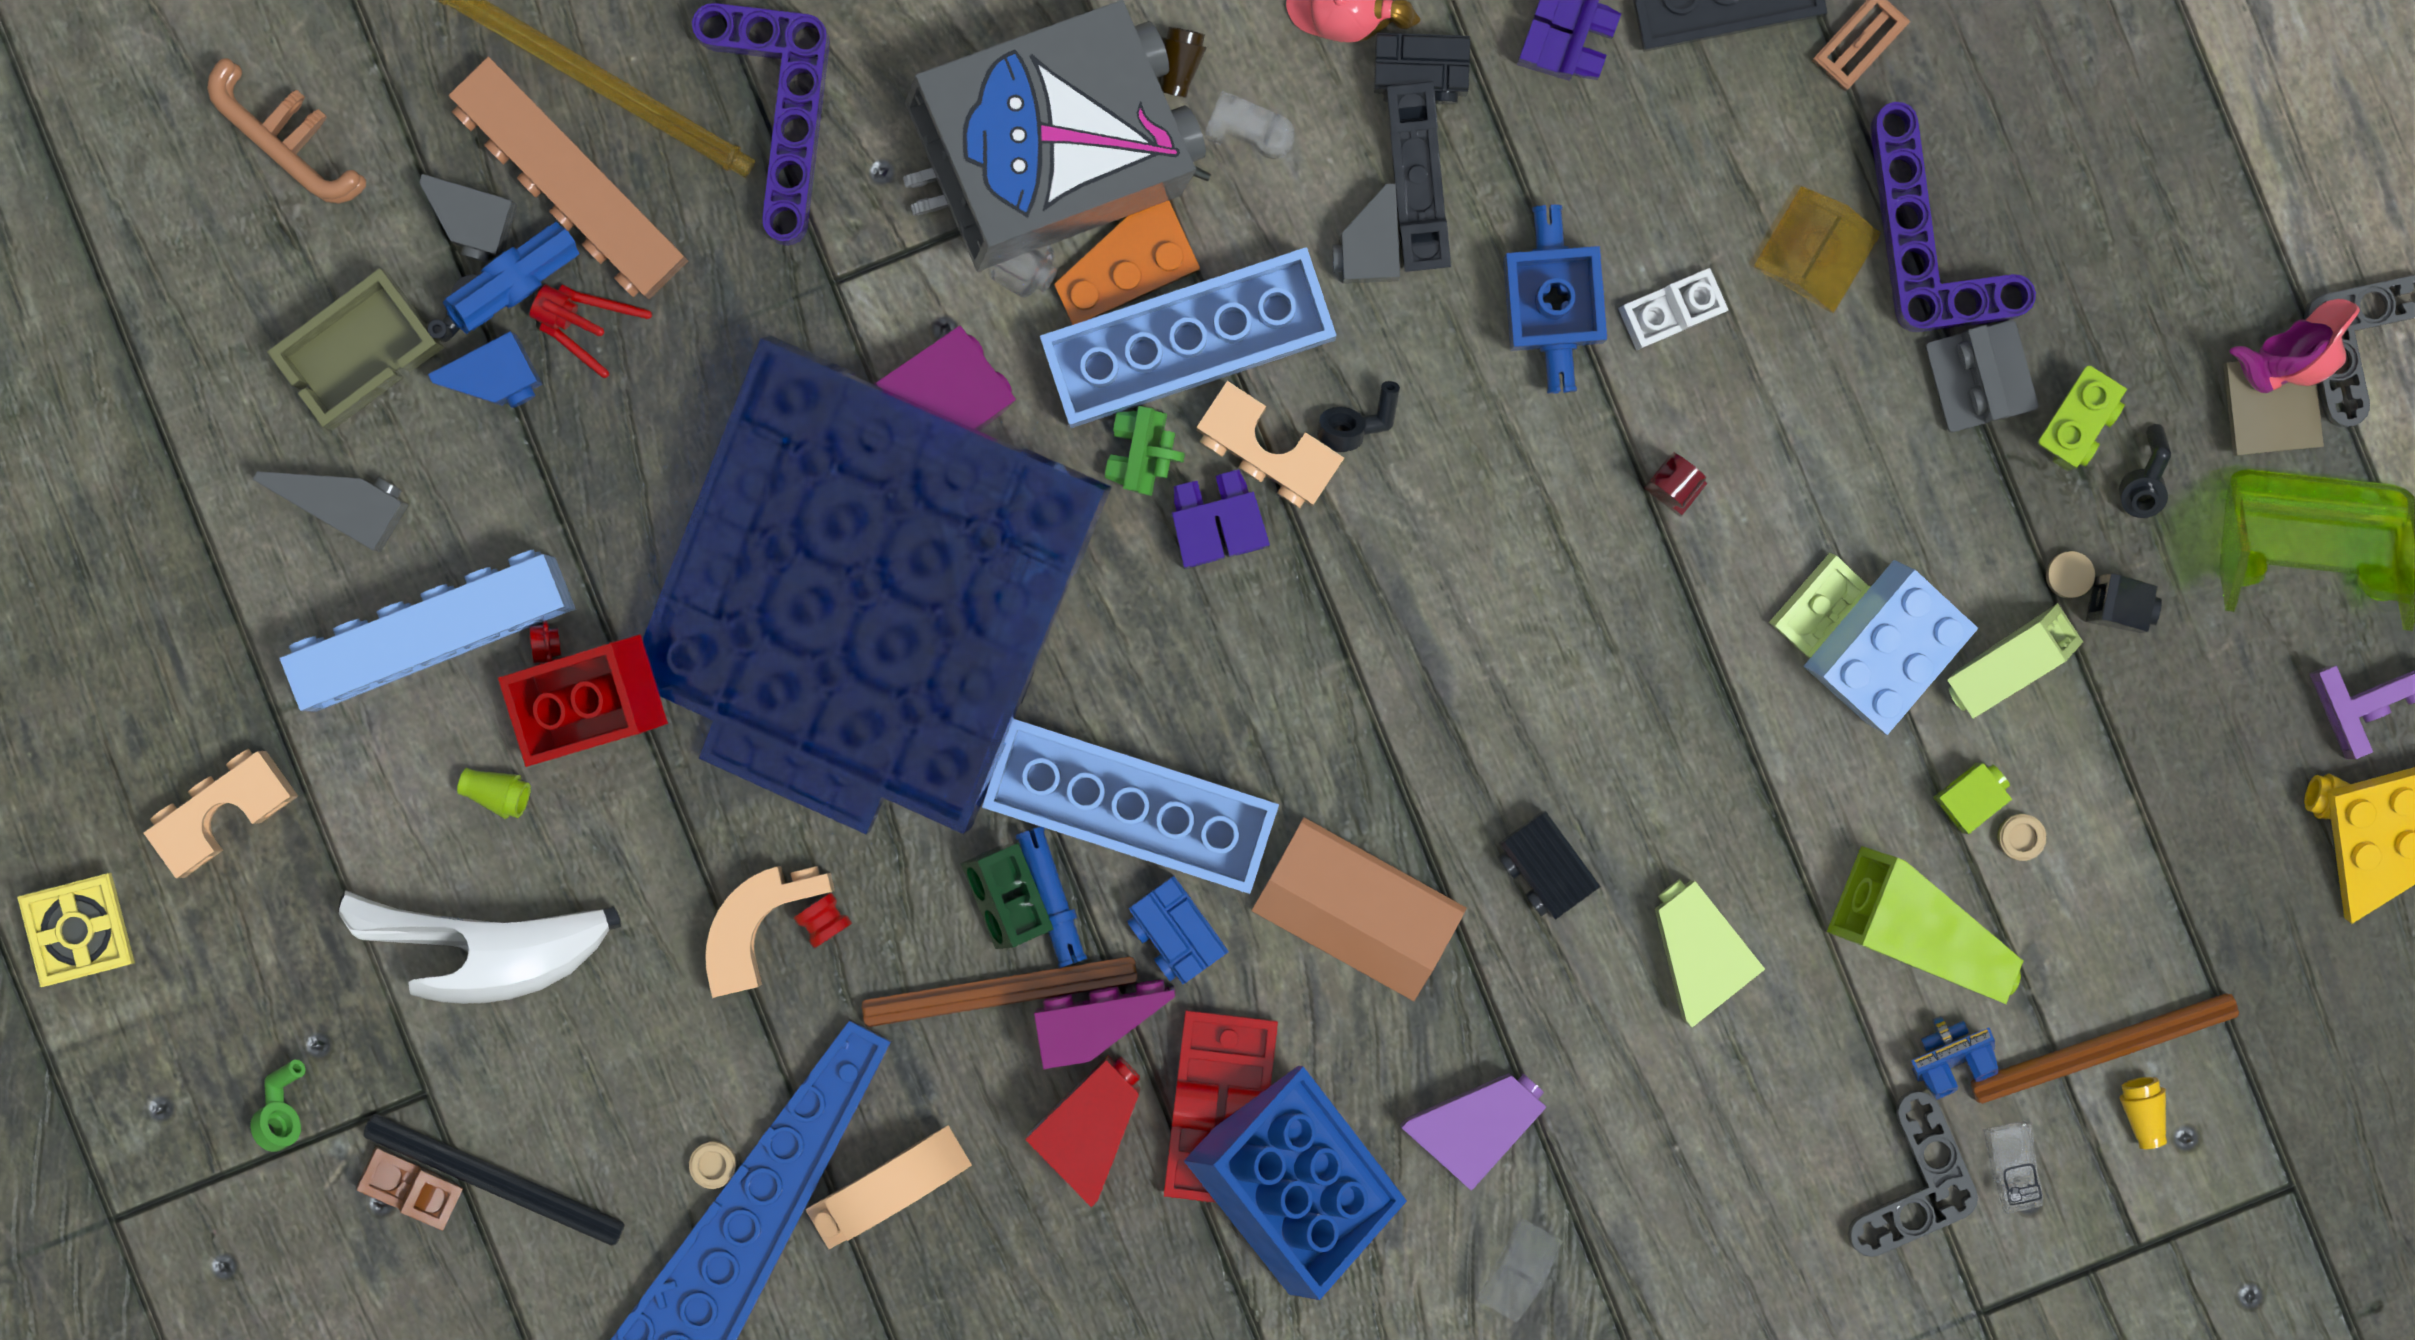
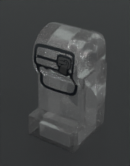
M1224 91L1220 94L1204 133V139L1218 145H1222L1226 134L1254 145L1261 155L1269 159H1279L1287 155L1293 147L1295 138L1294 127L1284 116Z
M2020 1121L1983 1129L1994 1183L1997 1185L2004 1213L2009 1214L2042 1207L2043 1193L2033 1147L2035 1141L2032 1124Z

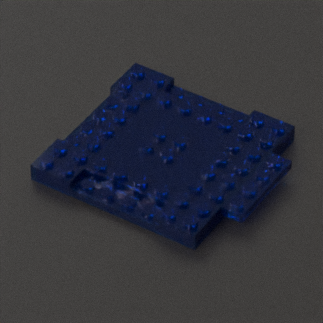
M771 335L763 337L759 341L643 637V644L659 695L666 700L713 720L699 759L864 834L871 832L884 798L964 834L973 827L991 777L1007 744L1004 742L1072 575L1078 571L1112 486L1029 449L1020 450L855 377V372Z

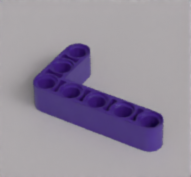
M718 3L706 4L695 12L692 20V30L705 48L716 52L781 59L762 220L763 227L772 240L784 246L794 245L803 239L808 228L830 47L829 35L823 23L817 17L809 14ZM715 16L724 18L727 21V28L722 36L711 39L703 34L704 24L709 18ZM758 22H767L773 26V35L764 44H756L749 39L750 29ZM806 27L815 28L820 34L818 43L811 49H801L795 45L797 33ZM799 73H806L814 78L813 89L808 94L802 96L790 92L789 85L792 78ZM794 119H801L808 123L809 130L807 136L799 142H791L784 137L785 126ZM788 165H796L803 170L802 181L794 188H785L779 184L778 177L780 171ZM783 211H790L797 216L796 228L789 234L782 235L776 233L773 229L774 218Z
M1903 102L1886 104L1873 117L1870 132L1894 309L1898 323L1910 332H1924L2007 321L2024 315L2033 307L2036 291L2030 280L2022 275L2011 274L1940 284L1918 118L1912 107ZM1896 114L1903 119L1905 123L1903 136L1893 137L1884 130L1883 119L1885 115ZM1902 160L1910 166L1912 173L1909 182L1899 183L1891 177L1889 172L1891 161ZM1909 206L1913 208L1918 217V223L1915 228L1905 229L1897 223L1895 214L1898 207ZM1915 252L1922 257L1924 269L1920 275H1910L1903 269L1902 257L1904 253ZM2004 286H2014L2021 292L2022 303L2018 309H2009L2002 303L2000 296ZM1958 292H1968L1975 298L1976 309L1974 314L1968 316L1957 311L1954 305V298ZM1912 298H1922L1929 304L1930 316L1927 321L1919 322L1909 315L1908 304Z

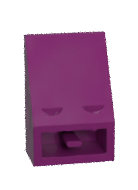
M1164 979L1137 983L1136 992L1119 995L1118 987L1090 991V1000L1073 1003L1072 994L1044 999V1008H1038L1034 1013L1043 1069L1090 1062L1175 998V986L1165 987Z

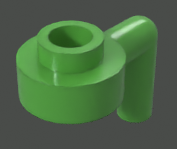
M292 1060L265 1078V1106L255 1112L251 1119L250 1127L256 1143L267 1151H281L295 1143L300 1136L301 1122L299 1116L291 1106L284 1103V1087L305 1074V1065L300 1060ZM268 1124L273 1127L275 1135L271 1132Z

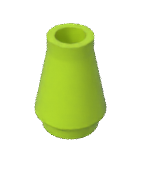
M469 768L464 769L457 786V793L459 795L468 797L504 819L510 816L519 818L523 814L531 791L530 783L522 781L520 775L476 771Z

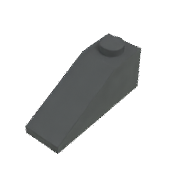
M257 471L252 479L377 552L382 551L409 504L398 498L402 490L380 477H377L373 484L361 478Z

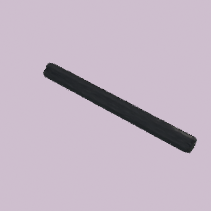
M378 1114L372 1115L364 1128L363 1136L370 1141L608 1245H616L623 1233L625 1224L616 1218Z

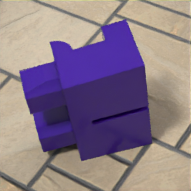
M1539 0L1517 65L1568 81L1571 80L1573 75L1580 78L1598 80L1607 55L1583 47L1588 31L1612 39L1621 13L1607 5L1598 3L1599 0Z
M1239 469L1215 476L1221 496L1219 501L1203 504L1198 481L1174 486V504L1177 512H1173L1172 515L1184 569L1225 559L1215 521L1216 517L1220 520L1229 558L1270 547L1254 491L1249 493L1247 484Z

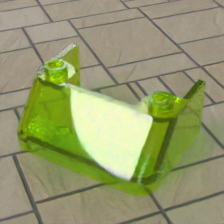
M2250 469L2235 472L2231 476L2227 490L2219 563L2225 611L2235 612L2241 587L2263 581L2268 565L2357 574L2360 588L2370 598L2377 601H2398L2403 630L2413 631L2415 625L2414 495L2400 486Z

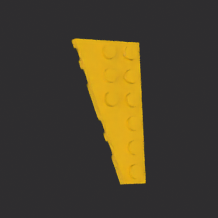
M2415 767L2327 791L2344 918L2351 924L2415 885Z

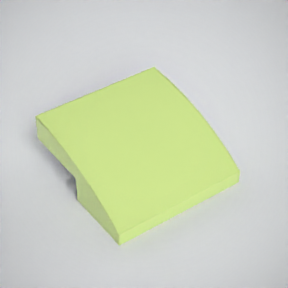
M1829 553L1769 623L1810 659L1871 586L1867 585L1839 557Z

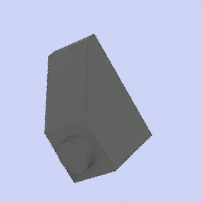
M421 175L419 183L450 241L462 247L460 255L487 263L489 255L498 257L504 253L518 207L517 204L509 199L428 175Z
M1396 183L1386 184L1342 232L1341 244L1332 245L1333 272H1342L1343 284L1399 281L1400 263Z

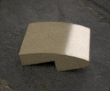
M2239 361L2223 364L2233 456L2324 447L2317 384L2299 386L2288 382L2272 392L2260 393L2245 378Z

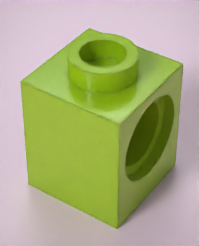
M1975 763L1933 797L1962 834H1970L2012 800L2006 792V789L2010 787L2006 777L1994 764L1987 768L1984 763Z

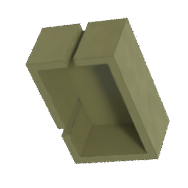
M379 268L267 351V353L290 384L301 389L298 395L322 427L333 431L403 379L398 371L399 369L403 368L412 372L442 350L444 346L439 340L430 336L427 323L392 276ZM309 385L312 388V390L307 389L305 387Z

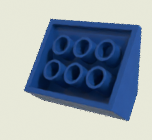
M1304 1066L1294 1068L1214 1127L1184 1160L1287 1293L1299 1297L1320 1300L1407 1202Z

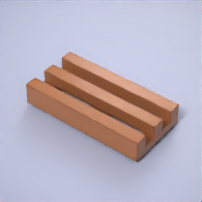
M1867 0L1812 61L1818 67L1821 66L1831 79L1834 78L1840 84L1839 86L1844 91H1847L1910 23V20L1888 0ZM1875 5L1879 6L1883 11L1835 63L1830 61L1827 57ZM1891 17L1896 24L1848 76L1842 72L1841 69L1882 24Z

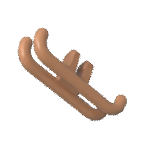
M223 58L215 64L209 74L207 86L210 101L224 117L306 190L325 202L339 204L351 201L365 189L366 179L356 171L347 170L337 180L328 181L297 155L327 118L319 109L310 113L303 123L283 142L277 137L291 116L299 110L304 102L305 96L298 90L288 95L262 124L234 97V86L242 76L240 66L234 64L228 58Z

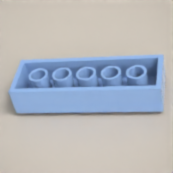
M1305 247L1041 335L1040 338L1070 428H1074L1116 414L1117 412H1122L1335 341L1336 333L1308 249Z
M534 549L509 558V568L498 572L497 568L491 569V567H487L464 576L466 585L456 589L454 586L448 587L447 584L427 590L420 594L423 602L411 606V603L404 604L402 601L376 611L379 619L368 623L367 620L360 621V619H355L333 628L335 636L325 640L324 637L316 639V636H312L289 646L291 654L281 657L280 661L300 711H320L530 628V626L540 624L543 620H550L575 610L556 558L541 554L540 551L535 552Z
M1011 718L982 808L1250 894L1279 804Z

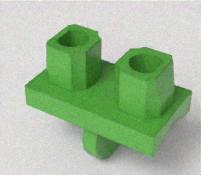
M1138 406V411L1116 413L1113 428L1114 436L1132 440L1129 457L1110 455L1105 470L1106 479L1123 485V489L1152 496L1155 477L1167 478L1170 461L1184 463L1185 453L1173 450L1176 433L1164 431L1167 419L1166 413Z

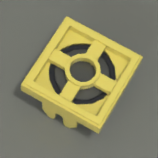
M112 873L17 897L40 987L135 963Z

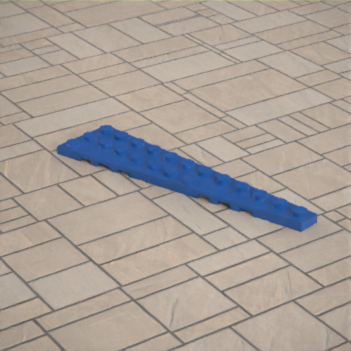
M852 1020L846 1024L611 1340L738 1339L892 1041Z

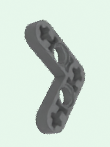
M2415 275L2324 294L2312 299L2306 306L2304 320L2320 305L2334 299L2351 301L2359 308L2362 297L2367 293L2378 294L2384 301L2385 309L2379 318L2371 319L2366 317L2360 308L2359 314L2344 333V339L2342 340L2349 357L2347 370L2342 374L2334 373L2326 380L2318 383L2324 413L2333 425L2340 428L2352 427L2361 423L2368 416L2370 399L2355 331L2415 319V302L2398 305L2397 308L2401 315H2395L2396 300L2390 290V287H2395V297L2414 291ZM2353 377L2354 385L2345 386L2348 400L2357 401L2358 409L2351 411V419H2347L2345 412H2337L2336 404L2343 401L2341 387L2331 390L2329 382H2341Z
M1914 1090L1905 1093L1898 1100L1895 1110L1897 1121L1926 1186L1860 1214L1853 1219L1848 1230L1849 1242L1856 1251L1864 1256L1874 1257L1882 1255L1964 1219L1973 1213L1977 1206L1978 1195L1940 1106L1935 1098L1926 1092ZM1916 1100L1921 1105H1929L1930 1110L1924 1113V1119L1928 1128L1933 1129L1938 1124L1941 1130L1939 1133L1926 1134L1918 1142L1915 1141L1914 1134H1921L1923 1131L1915 1119L1907 1120L1906 1113L1912 1110L1910 1102ZM1936 1141L1943 1142L1949 1149L1948 1161L1942 1167L1933 1168L1928 1166L1924 1160V1150L1927 1145ZM1951 1185H1954L1960 1191H1967V1196L1961 1199L1962 1208L1956 1209L1952 1204L1937 1208L1943 1217L1935 1220L1934 1208L1926 1200L1925 1196L1933 1193V1200L1936 1202L1941 1201L1949 1196L1948 1188ZM1910 1203L1922 1205L1926 1214L1924 1223L1916 1229L1905 1228L1900 1220L1901 1210ZM1890 1212L1892 1224L1900 1233L1899 1237L1893 1239L1892 1232L1888 1230L1876 1237L1878 1244L1874 1247H1871L1866 1241L1859 1242L1858 1237L1864 1233L1862 1226L1865 1223H1869L1874 1228L1882 1227L1888 1224L1882 1216Z

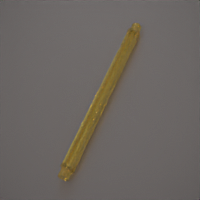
M439 0L444 6H451L723 166L722 169L728 172L731 169L744 178L751 172L756 160L741 152L740 146H733L490 2L486 0Z

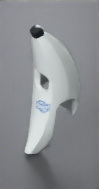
M345 890L340 897L338 908L340 917L352 935L358 939L460 947L468 952L466 962L455 973L445 976L414 979L408 982L410 994L413 996L438 1002L462 1004L510 1000L540 991L575 971L599 947L608 931L620 928L622 924L620 915L614 905L601 910L582 911L522 922L500 923L436 916L396 909Z

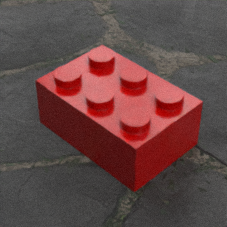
M641 634L498 677L525 767L637 735L668 724Z

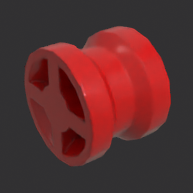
M832 892L794 917L798 926L805 927L810 934L809 942L814 949L852 924L849 917L841 914L837 909V899Z

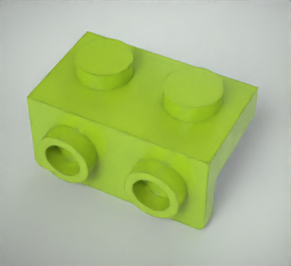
M2085 367L2040 436L2038 444L2054 454L2055 457L2052 461L2067 471L2078 468L2079 464L2085 467L2100 445L2095 439L2104 425L2110 428L2121 414L2125 404L2120 402V400L2127 391V388L2094 367Z

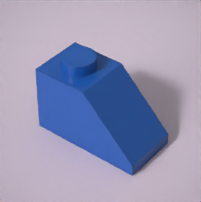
M509 332L428 374L432 383L501 406L509 403L511 408L533 399L536 396L533 389L543 385L519 337L513 332Z

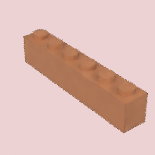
M489 56L448 95L457 104L451 112L470 131L476 126L481 128L490 138L484 146L503 165L511 159L523 171L517 177L521 184L535 198L543 192L555 204L549 212L568 231L575 225L587 237L581 245L600 264L607 258L620 271L614 277L615 280L633 298L641 292L647 299H650L688 262L684 255Z

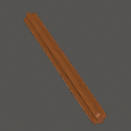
M1129 956L867 999L862 1002V1014L865 1025L873 1027L1130 985L1137 982L1138 975L1135 960Z
M2225 993L1998 1070L1997 1075L1983 1081L1975 1082L1973 1079L1971 1081V1090L1975 1100L1983 1104L2237 1018L2239 1015L2238 1006L2233 995Z

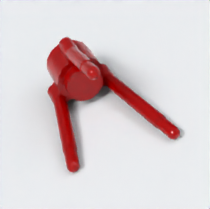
M545 284L535 297L529 316L541 322L540 331L554 337L590 369H593L602 378H607L609 371L559 329L560 327L566 330L572 323L597 336L604 335L602 327L576 314L578 305L573 303V301L644 319H650L652 312L632 305L577 292L563 284L558 290Z

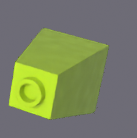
M1861 846L1827 932L1970 991L2007 1004L2009 996L2016 991L2020 983V969L2023 960L1908 862L1898 857Z

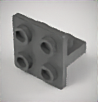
M2010 320L1988 327L1987 325L1969 329L1962 334L1932 341L1925 345L1946 427L1949 432L1953 433L2031 412L2038 408V401L2015 321Z

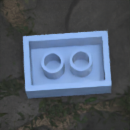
M1893 560L1803 667L1866 724L1888 735L1977 631L1978 627L1915 569Z

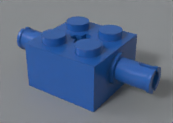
M1546 205L1532 207L1536 249H1532L1529 252L1506 253L1503 258L1510 351L1540 349V352H1545L1547 394H1557L1561 391L1559 374H1562L1563 393L1576 392L1573 350H1576L1577 346L1603 344L1607 340L1600 246L1581 248L1564 246L1562 205H1550V225L1547 224ZM1551 288H1557L1558 295L1566 296L1567 301L1559 306V310H1552L1551 303H1544L1543 297L1549 294Z

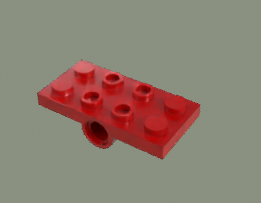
M1185 1010L1164 1197L1216 1203L1184 1160L1214 1127L1271 1086L1278 1021Z

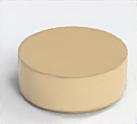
M2075 551L2058 554L2050 561L2046 569V581L2049 588L2056 595L2063 598H2076L2084 595L2090 590L2095 579V570L2092 562L2085 555Z
M2016 814L2003 821L1998 830L1997 840L2000 849L2006 856L2014 860L2027 861L2037 857L2044 849L2046 831L2042 823L2035 817L2026 814Z
M706 1142L692 1153L689 1161L690 1174L694 1181L704 1188L716 1189L723 1187L731 1180L737 1170L735 1153L728 1145L722 1142Z

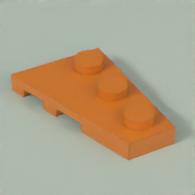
M1166 201L1128 215L1054 285L1070 321L1074 325L1101 316L1200 271V267L1170 201Z

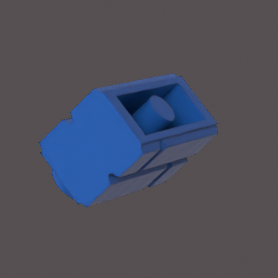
M1175 875L1128 908L1133 917L1127 923L1142 944L1150 939L1161 954L1154 960L1170 982L1178 977L1181 983L1185 984L1229 952Z

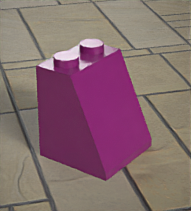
M960 325L876 382L851 411V414L907 486L1001 416L1016 401V398L1013 396L1011 386L1005 376L1000 372H995L984 357L982 346L978 340L972 335L967 334Z

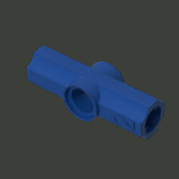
M555 222L530 238L528 242L518 249L515 247L510 248L481 270L482 274L443 301L448 316L458 328L463 330L465 334H468L487 322L506 306L508 309L512 308L542 286L541 282L580 254L574 239L565 228Z

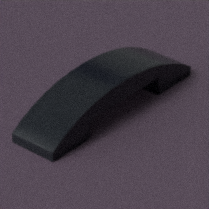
M1428 81L1387 86L1394 182L1396 183L1397 211L1405 272L1451 267L1437 134L1438 122L1434 82Z

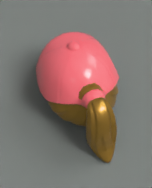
M1406 0L1286 1L1287 12L1299 29L1311 35L1338 42L1365 41L1375 36L1391 22L1400 29H1408L1419 24L1421 21L1412 4Z

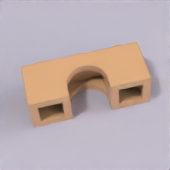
M1227 381L1196 427V430L1203 434L1199 442L1221 457L1228 451L1241 459L1242 462L1238 468L1261 483L1266 476L1279 484L1281 487L1277 494L1296 507L1301 508L1304 502L1313 507L1343 462L1344 457L1306 432L1296 447L1287 453L1272 454L1265 451L1256 440L1255 427L1266 410V406Z
M250 749L243 751L226 764L230 771L221 778L214 781L212 776L207 777L188 791L192 797L189 801L179 808H176L172 803L150 819L154 826L145 831L144 835L176 879L186 878L223 851L211 831V820L219 807L227 803L234 804L245 813L252 824L262 823L298 797V794L267 751H257L254 754Z

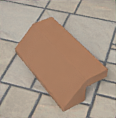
M1304 817L1251 911L1410 1000L1415 1001L1437 965L1467 908Z

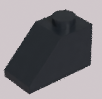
M2112 573L2095 576L2086 622L2137 633L2149 632L2150 624H2157L2161 612L2162 599L2156 597L2158 586Z

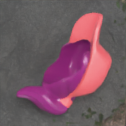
M2345 299L2327 301L2320 305L2306 320L2295 321L2286 332L2269 337L2261 346L2259 353L2245 346L2232 347L2229 353L2238 359L2245 378L2260 393L2272 392L2288 382L2299 386L2318 384L2332 376L2344 365L2346 351L2342 336L2359 314L2360 308L2355 303Z

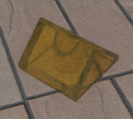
M1801 186L1753 267L1833 314L1881 233L1848 205Z

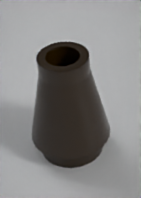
M1169 26L1167 37H1162L1169 62V72L1162 76L1161 89L1163 93L1187 98L1190 84L1207 49L1206 46H1203L1205 34Z

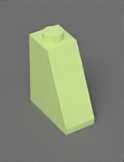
M2057 603L1957 669L1947 679L1951 685L1949 687L1950 695L1962 711L1967 710L1971 717L1975 718L2066 662L2083 643V640Z
M1679 879L1659 894L1658 897L1662 903L1655 908V913L1682 1019L1688 1026L1694 1027L1763 972L1765 968L1696 881L1690 880L1684 885Z

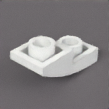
M1710 268L1618 308L1636 351L1728 311Z

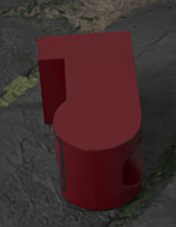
M1674 452L1669 455L1644 489L1681 517L1708 483L1705 481L1707 479L1706 476L1699 469Z

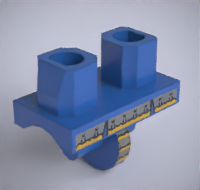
M1942 1016L1932 1019L1936 1033L1922 1038L1921 1042L1926 1051L1940 1045L1943 1047L1911 1060L1914 1067L1912 1070L1917 1081H1924L1926 1087L1936 1100L1958 1090V1085L1951 1072V1068L1967 1062L1975 1082L1983 1081L1998 1074L1997 1061L1993 1051L1995 1050V1039L1990 1028L1988 1027L1954 1042V1039L1969 1033L1964 1021L1947 1027Z

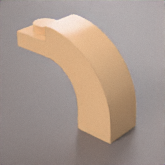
M777 866L752 876L727 897L712 922L706 944V970L712 998L762 985L754 949L756 933L761 922L769 912L779 905L835 891L831 873L820 875L818 866L792 872V882L785 883L782 867Z
M949 1125L805 1210L828 1249H831L846 1240L848 1241L924 1197L972 1166Z

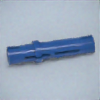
M1038 827L1031 831L1017 834L1015 837L1018 840L1054 930L1049 931V935L1059 963L1058 966L1062 968L1087 959V956L1084 953L1073 919L1077 918L1075 909H1069L1044 833V827Z

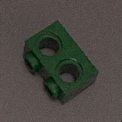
M1019 843L998 846L960 863L995 949L1014 948L1054 930Z

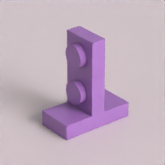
M2327 666L2310 673V677L2345 759H2358L2373 752L2359 717L2363 716L2365 723L2390 714L2391 709L2389 705L2405 698L2408 705L2415 703V670L2351 697L2337 666Z

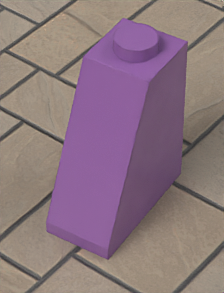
M1507 1073L1405 1118L1400 1126L1472 1191L1545 1110L1546 1106L1539 1100L1544 1091L1525 1074L1516 1080L1510 1073Z

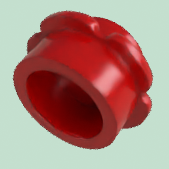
M543 620V625L530 626L533 663L551 662L552 657L561 656L558 628L549 629L547 620Z

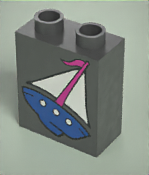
M1123 0L915 75L905 105L977 272L1181 196L1197 170L1194 162L1205 157L1204 138L1193 112L1186 105L1171 110L1157 77L1166 75L1169 72L1168 56L1159 32L1150 21L1134 26Z

